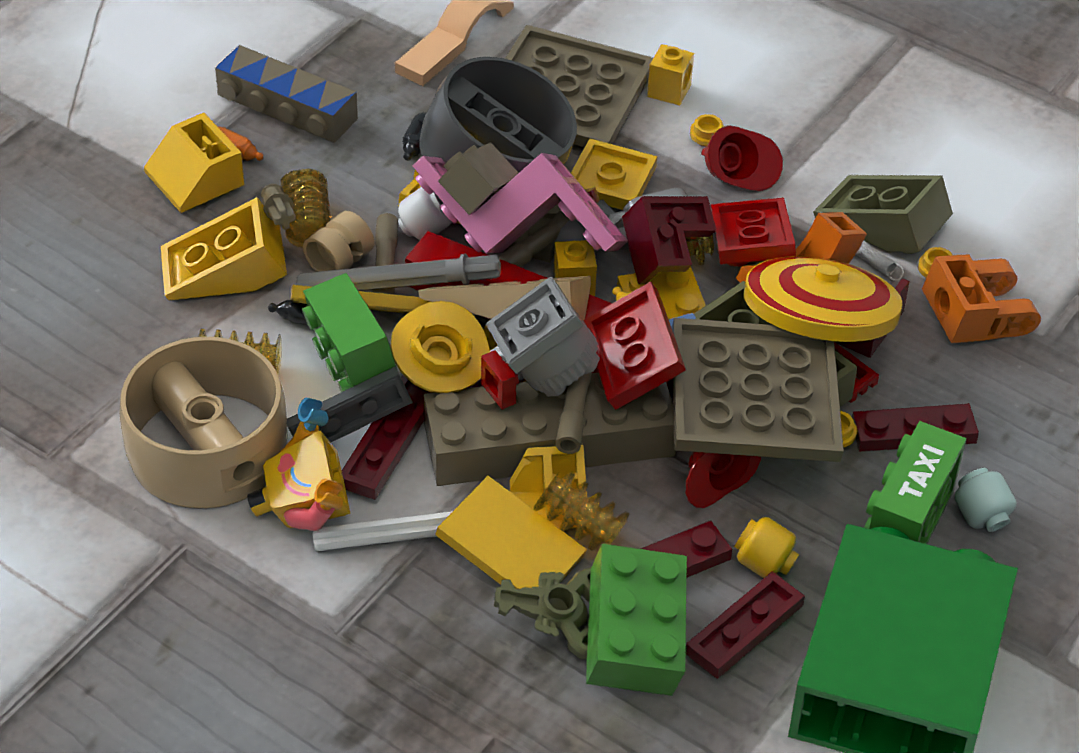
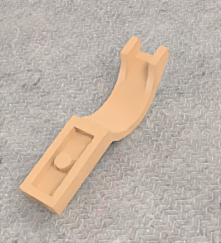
M452 0L442 14L437 27L395 62V73L424 86L465 50L468 37L482 15L489 10L495 9L497 15L504 17L514 8V2L511 0Z

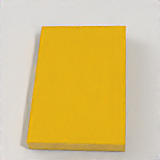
M487 476L437 527L435 534L500 585L502 580L510 579L515 589L538 587L539 575L543 572H561L565 578L582 560L587 551L585 547L490 476Z

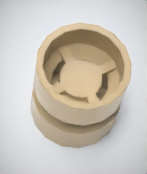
M345 210L330 220L325 227L307 238L303 244V252L306 260L316 272L349 269L354 262L359 261L372 251L375 245L374 236L367 223L359 215Z

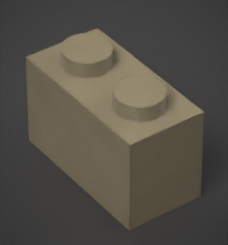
M490 142L479 148L473 145L464 153L461 151L456 153L444 165L447 172L438 182L470 215L476 212L518 174V171Z

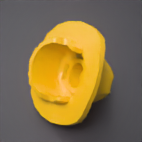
M435 301L415 308L396 324L391 335L390 349L400 372L414 385L433 393H454L476 384L481 379V356L490 352L486 335L478 320L466 308L453 302Z

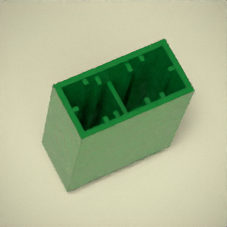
M846 524L797 683L788 737L843 753H973L1018 568L996 563L989 555L978 550L959 549L951 551L912 541L906 534L894 528L875 527L867 529Z

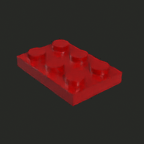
M784 197L711 204L716 227L714 234L720 265L728 264L738 267L754 261L796 257V245Z
M652 282L645 284L583 320L598 342L596 353L600 360L597 368L607 400L615 410L686 371L659 291Z

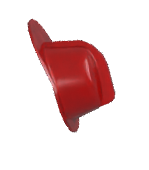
M727 125L718 129L712 135L707 147L701 151V155L705 156L706 167L712 176L725 183L747 190L763 191L771 188L779 180L783 170V158L780 149L772 139L738 126Z
M693 452L689 458L690 471L686 480L685 493L688 502L696 508H706L728 493L738 489L755 474L760 464L761 456Z

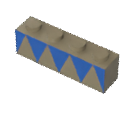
M238 45L215 67L217 93L219 96L335 143L358 119L356 91L244 46Z

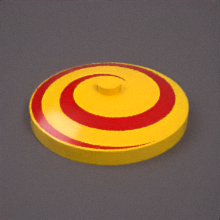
M781 257L761 262L748 272L744 288L746 304L760 318L783 330L828 341H865L887 335L898 325L902 310L901 296L887 281L862 268L824 258Z

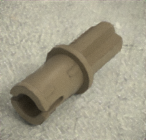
M278 184L266 185L261 191L266 216L273 220L275 225L281 224L283 230L291 228L290 222L296 220L291 197L285 194L283 188Z

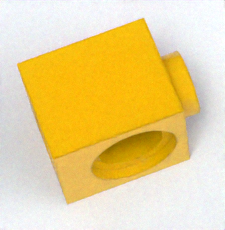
M661 44L649 65L647 97L680 106L692 84L694 53L678 47Z
M587 240L555 242L554 278L590 276L591 287L589 294L595 296L597 264L594 248Z

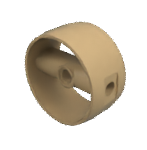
M194 337L182 339L164 345L146 355L130 371L123 384L120 399V424L126 456L137 480L151 494L177 506L216 508L242 501L247 498L249 493L266 486L263 465L266 460L277 455L286 446L288 427L285 395L278 374L270 361L260 352L244 343L226 338ZM216 395L245 400L259 407L268 417L255 431L243 437L224 414L223 403ZM162 410L193 450H181L159 444L145 436L141 430L154 415Z

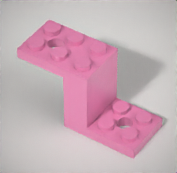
M541 153L476 212L470 215L438 182L447 172L444 168L446 163L441 158L422 156L412 165L419 174L415 177L417 182L427 193L431 195L434 192L443 202L440 206L442 212L453 223L457 221L461 223L467 231L464 237L477 252L483 250L485 253H502L555 205H558L571 221L575 219L580 221L586 229L582 233L595 250L598 251L601 248L605 252L618 251L628 242L625 236L556 155Z

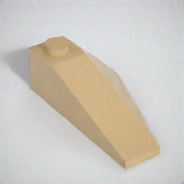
M591 277L553 278L581 319L584 320L591 287ZM546 279L528 281L526 284L508 281L489 284L490 286L469 284L430 287L418 291L419 298L431 302H453L466 308L470 313L492 319Z

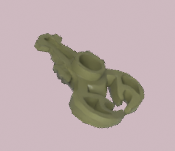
M586 568L576 573L567 585L561 584L564 578V574L561 572L540 573L538 587L532 588L523 587L522 589H515L510 579L501 581V586L496 587L494 607H499L498 614L506 616L514 608L518 612L535 619V629L537 631L549 634L550 636H558L559 630H561L568 642L567 647L569 651L579 659L587 660L588 626L582 631L579 630V627L584 625L589 619L588 610L581 595L589 603L591 568Z

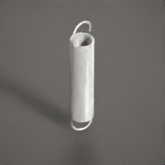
M863 240L856 255L885 276L891 275L896 266H899L902 270L901 276L898 279H893L891 276L889 278L893 281L900 280L904 274L902 266Z

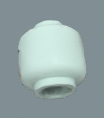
M980 468L966 474L958 481L959 488L956 490L954 498L970 527L974 529L986 527L988 532H994L1010 523L1009 515L1015 510L1017 501L1002 474L997 471H988L987 468Z

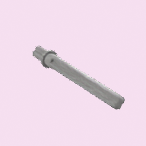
M461 254L460 258L301 273L297 276L296 285L313 287L344 273L348 274L358 291L462 281L464 285H468L470 280L498 278L501 274V263L497 255L468 257L467 254Z

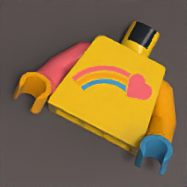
M304 398L298 407L300 423L293 438L277 455L265 461L263 470L266 487L247 495L249 506L256 517L273 511L287 528L317 531L323 527L327 520L350 514L338 452L323 432L319 431L318 427L326 425L329 420L327 412L320 410L323 406L322 401L311 398Z

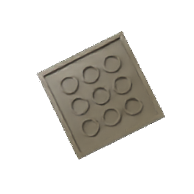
M526 25L505 59L519 62L536 70L560 89L572 106L576 117L577 133L574 145L585 147L589 139L609 144L614 143L649 79V65L653 57Z
M686 318L673 319L672 331L686 371L673 377L674 450L841 462L844 451L834 341L798 335L774 325Z

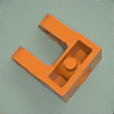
M969 254L935 256L922 291L951 343L1023 336L1034 331L1041 322V316L1030 299L995 300L994 296H1000L1009 292L1018 280L1008 260H972Z

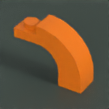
M843 212L818 213L806 237L796 248V257L824 258L849 264L867 233ZM756 265L742 266L736 279L740 283L742 281L746 282L748 272Z

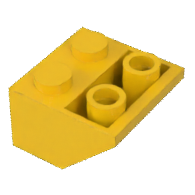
M204 112L172 125L144 166V172L180 213L244 185L241 151Z

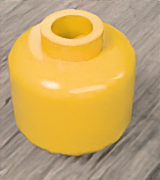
M762 517L757 522L751 519L734 545L739 550L737 553L738 562L762 578H765L772 571L776 574L781 572L787 575L799 556L793 550L796 544L795 534L769 517Z

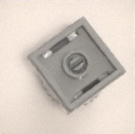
M552 276L486 323L512 370L516 374L520 372L532 388L536 391L544 392L546 396H559L567 386L577 381L580 376L594 371L600 360L596 353L598 350L596 337L572 307Z

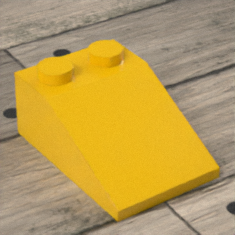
M257 197L160 246L164 293L168 300L256 291L287 275L280 225H275L273 220L266 216L264 205Z

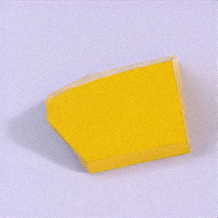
M581 445L580 450L573 454L563 453L556 446L528 448L509 480L510 492L559 529L589 528L584 446Z

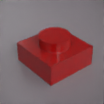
M496 350L482 355V386L502 410L516 404V386L519 384L518 374L512 370L508 363H505Z

